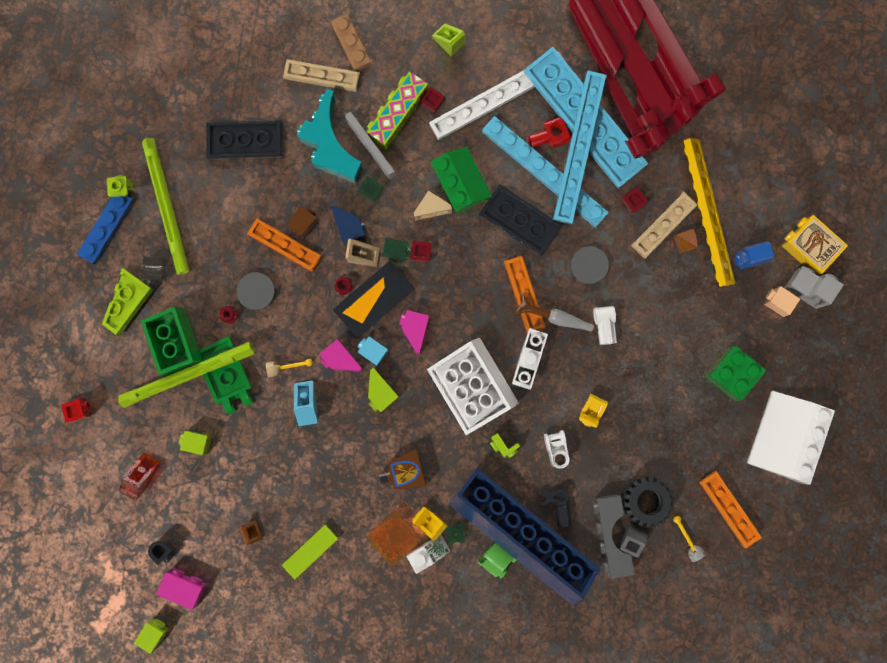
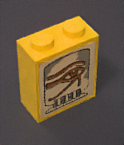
M814 215L802 218L797 223L798 228L795 232L792 230L785 236L784 239L786 241L782 245L803 266L813 269L817 276L824 273L848 246Z

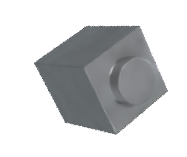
M630 522L623 534L620 550L638 558L646 545L649 529Z

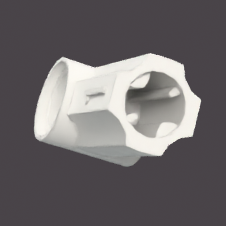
M614 306L594 308L593 314L598 328L599 344L617 343Z

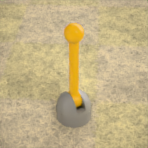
M675 516L673 521L678 524L690 545L688 555L691 561L696 562L705 557L704 550L700 546L693 545L681 523V518Z

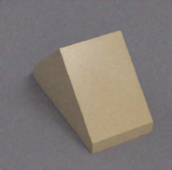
M428 191L415 210L414 218L416 221L452 213V207L449 203Z
M348 239L345 258L348 263L375 267L378 263L380 248Z

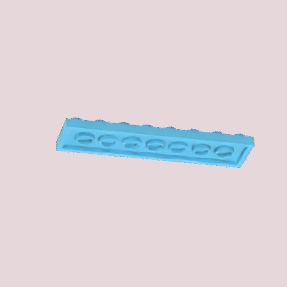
M552 47L524 69L523 73L558 116L563 118L565 124L573 133L584 84L556 49ZM599 105L589 154L614 185L619 188L648 163L643 157L633 158L625 143V140L628 141L629 139L604 108Z

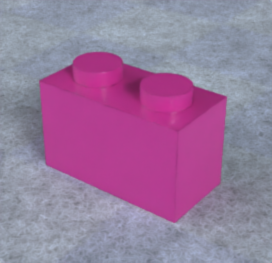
M174 568L165 572L156 595L193 610L198 606L206 584L202 583V579L195 576L190 578L185 576L183 571Z

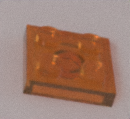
M397 511L392 513L366 536L391 567L421 542V539Z

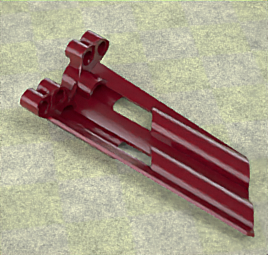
M570 0L568 7L601 74L606 75L605 83L632 135V138L628 141L625 140V143L634 159L656 152L680 128L692 121L707 103L726 90L717 72L706 79L704 77L699 78L655 0ZM643 18L658 43L657 55L653 61L648 60L635 37ZM622 62L637 88V101L634 109L615 77Z

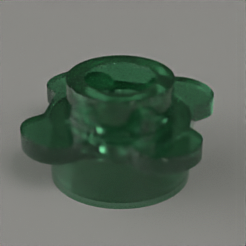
M462 524L445 528L449 545L465 542L466 537L463 535L464 526Z

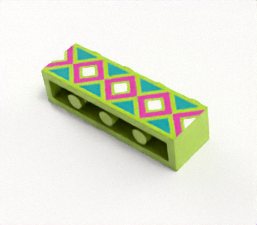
M408 72L406 76H402L398 83L399 87L396 91L393 90L390 93L387 104L380 107L377 112V118L375 121H371L366 128L370 139L386 150L428 90V83L411 72Z

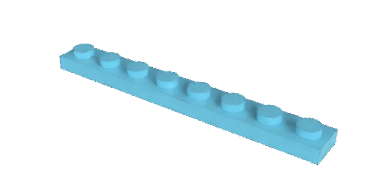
M592 71L586 72L553 216L555 221L568 224L573 223L605 83V74Z
M494 116L482 129V132L558 196L563 173ZM580 189L575 211L596 228L609 212Z

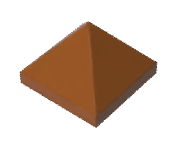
M256 520L239 527L246 545L262 539Z

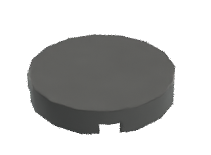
M592 246L580 248L572 257L570 265L571 272L577 281L583 284L599 282L606 276L609 268V262L605 253Z
M258 272L249 273L239 281L237 297L246 308L263 310L274 300L275 285L265 274Z

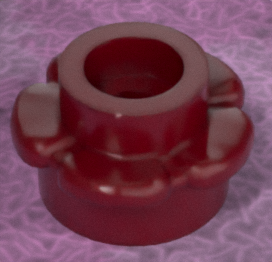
M339 277L334 285L335 291L339 292L340 295H347L353 289L351 279Z
M231 305L222 307L219 311V318L223 323L231 324L238 317L237 310Z

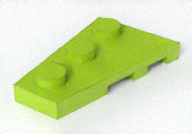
M124 268L120 272L122 276L119 284L115 286L114 298L109 303L102 322L103 326L117 336L121 335L153 291L152 288Z

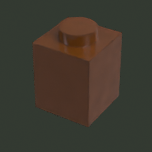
M301 206L287 225L305 239L318 223L315 217L317 214L310 208L304 209Z

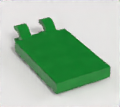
M228 336L199 351L202 360L205 361L235 348L231 337ZM241 360L203 374L215 404L219 405L222 403L226 414L230 415L236 412L232 401L241 398L243 405H246V407L254 404L248 393L253 388Z

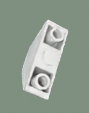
M529 328L512 381L513 385L531 390L548 334Z

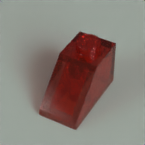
M143 453L122 477L119 492L137 501L147 489L161 461Z

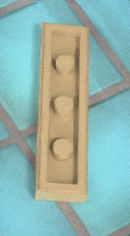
M287 59L283 78L357 92L360 72Z
M683 192L631 246L645 259L698 204Z

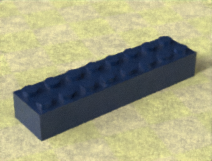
M478 468L467 478L448 503L572 606L583 600L601 570Z

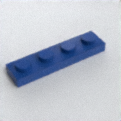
M128 196L112 197L77 252V255L92 264H96L134 203V200Z

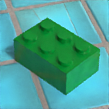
M172 307L140 321L158 375H171L203 362L185 308Z

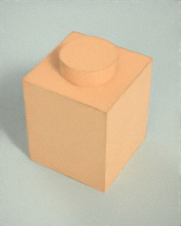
M780 286L775 289L772 288L766 295L767 301L764 305L785 317L792 313L800 298Z

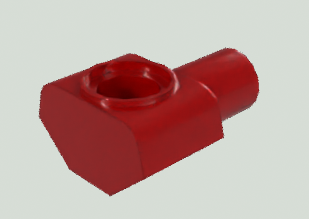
M561 117L543 122V131L528 136L532 148L548 142L552 148H556L569 143L571 140L565 122ZM552 130H559L561 135H554Z

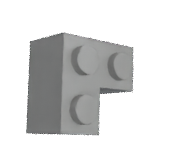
M803 266L796 269L784 288L815 309L832 304L843 284L834 275L826 274L819 277L813 269Z

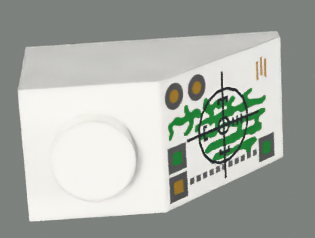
M440 534L436 541L429 540L407 553L406 557L417 574L448 554L450 549Z

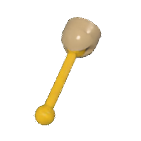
M307 359L304 362L282 366L276 362H266L268 378L277 376L281 369L304 365L311 366L313 361Z

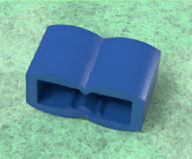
M767 241L744 247L738 251L735 256L736 265L740 269H746L772 260L774 254L770 242Z

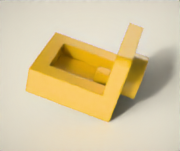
M590 393L580 412L579 420L588 427L593 426L597 428L608 402Z
M423 507L412 520L416 526L434 541L447 527L439 517L426 507Z

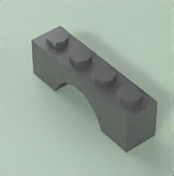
M616 494L594 498L595 503H592L594 515L598 516L599 521L596 523L598 535L601 534L602 542H599L601 554H604L606 561L603 562L604 573L608 574L611 579L635 575L632 556L619 550L612 539L614 524L619 518L624 516L621 496Z

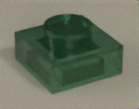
M367 176L357 193L374 203L384 187Z

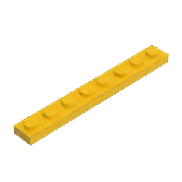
M689 138L684 140V151L688 157L689 171L694 181L693 188L697 193V203L703 217L702 224L706 230V240L710 246L711 261L716 270V280L720 287L734 285L736 283L700 139Z

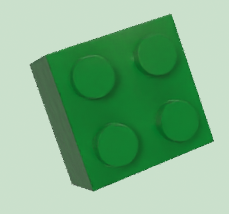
M732 346L726 350L705 377L734 401H742L766 370L737 346Z

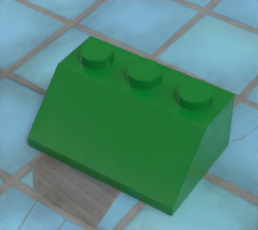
M468 147L447 152L430 161L455 212L459 215L493 197Z

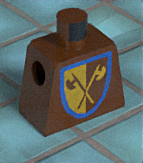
M413 450L388 462L389 471L379 473L381 485L393 482L395 490L426 486L417 450Z

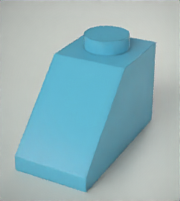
M313 381L294 383V412L298 426L318 423V408Z

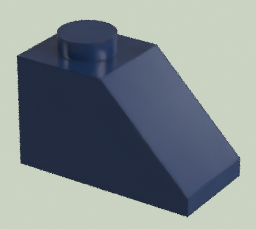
M335 205L331 206L344 246L348 245V239L356 241L366 239L364 234L368 232L365 223L360 222L359 217Z

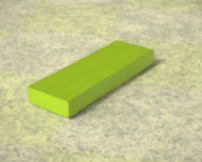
M325 524L287 559L282 566L295 580L339 538Z

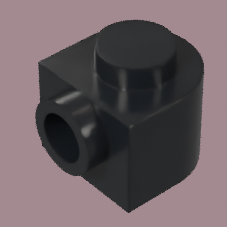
M161 539L149 546L148 555L157 565L163 562L167 564L175 556L173 552L176 548L169 541Z

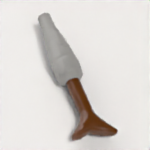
M523 294L520 297L521 305L515 311V315L529 312L548 318L549 322L558 326L584 329L590 332L594 328L593 324L587 323L558 309L549 311L533 306Z

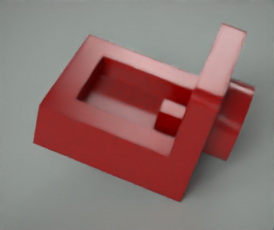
M77 398L75 401L61 404L65 423L91 417V405L86 398Z

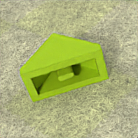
M444 24L432 35L433 39L451 57L465 45L464 31Z

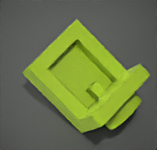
M118 175L107 178L109 197L127 196L128 190H134L133 182L126 176Z
M498 433L490 437L492 439V442H490L495 452L500 451L503 457L508 456L510 458L519 452L517 450L520 447L518 443L507 448Z

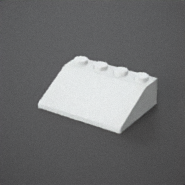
M480 337L468 342L427 369L465 435L519 404Z
M771 391L747 463L801 484L810 485L835 410Z

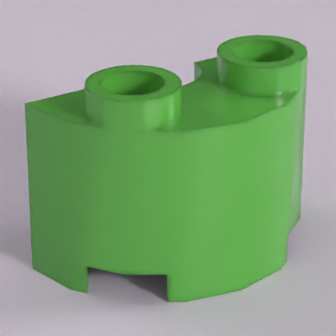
M493 542L477 563L494 577L499 576L502 578L508 571L506 567L511 561L514 563L516 559Z

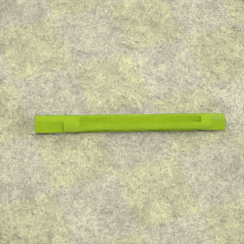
M145 138L142 141L171 255L177 275H183L189 272V267L154 138Z
M250 341L208 360L138 389L118 396L119 404L123 408L198 376L255 354V349Z

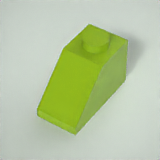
M374 368L370 370L368 398L371 401L369 405L375 412L378 410L383 412L399 396Z

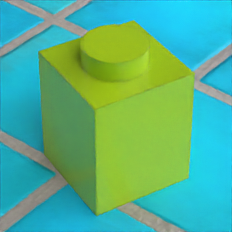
M184 431V434H181L179 439L180 450L207 455L212 436L193 431Z
M151 619L145 624L134 644L151 654L158 648L169 629L165 627V623L161 620Z

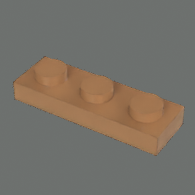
M345 14L330 21L353 70L358 71L371 65V61L348 15Z

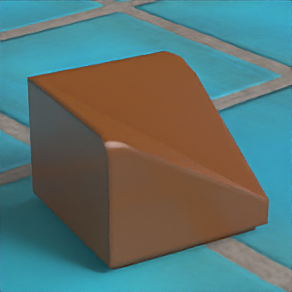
M694 229L676 234L673 237L679 254L698 249Z

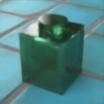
M385 238L382 253L383 260L406 263V258L410 259L411 247H408V241Z

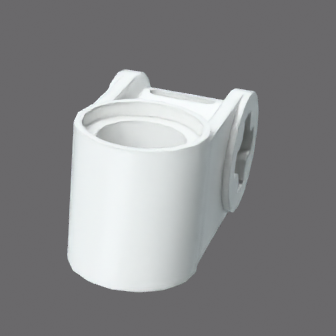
M560 430L559 433L551 435L544 434V441L551 465L557 469L566 467L569 464V455L564 431ZM558 454L564 456L565 461L562 465H557L555 462V456Z

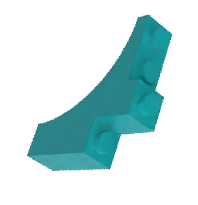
M326 89L325 94L322 93L319 98L320 105L318 110H315L312 115L311 121L313 122L305 120L304 124L300 125L297 135L301 143L317 149L313 151L311 156L312 164L315 168L356 184L363 166L361 161L352 157L341 147L333 133L332 109L336 97L334 91Z

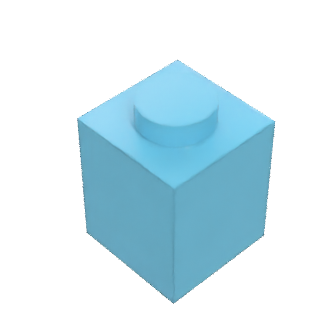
M368 337L367 340L364 338L358 345V353L376 366H379L389 352L388 349L371 337Z

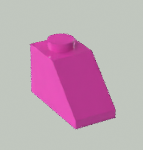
M407 310L406 315L402 314L400 325L416 354H420L429 316Z
M338 339L320 353L322 357L320 361L327 369L330 367L333 370L363 371L362 367Z

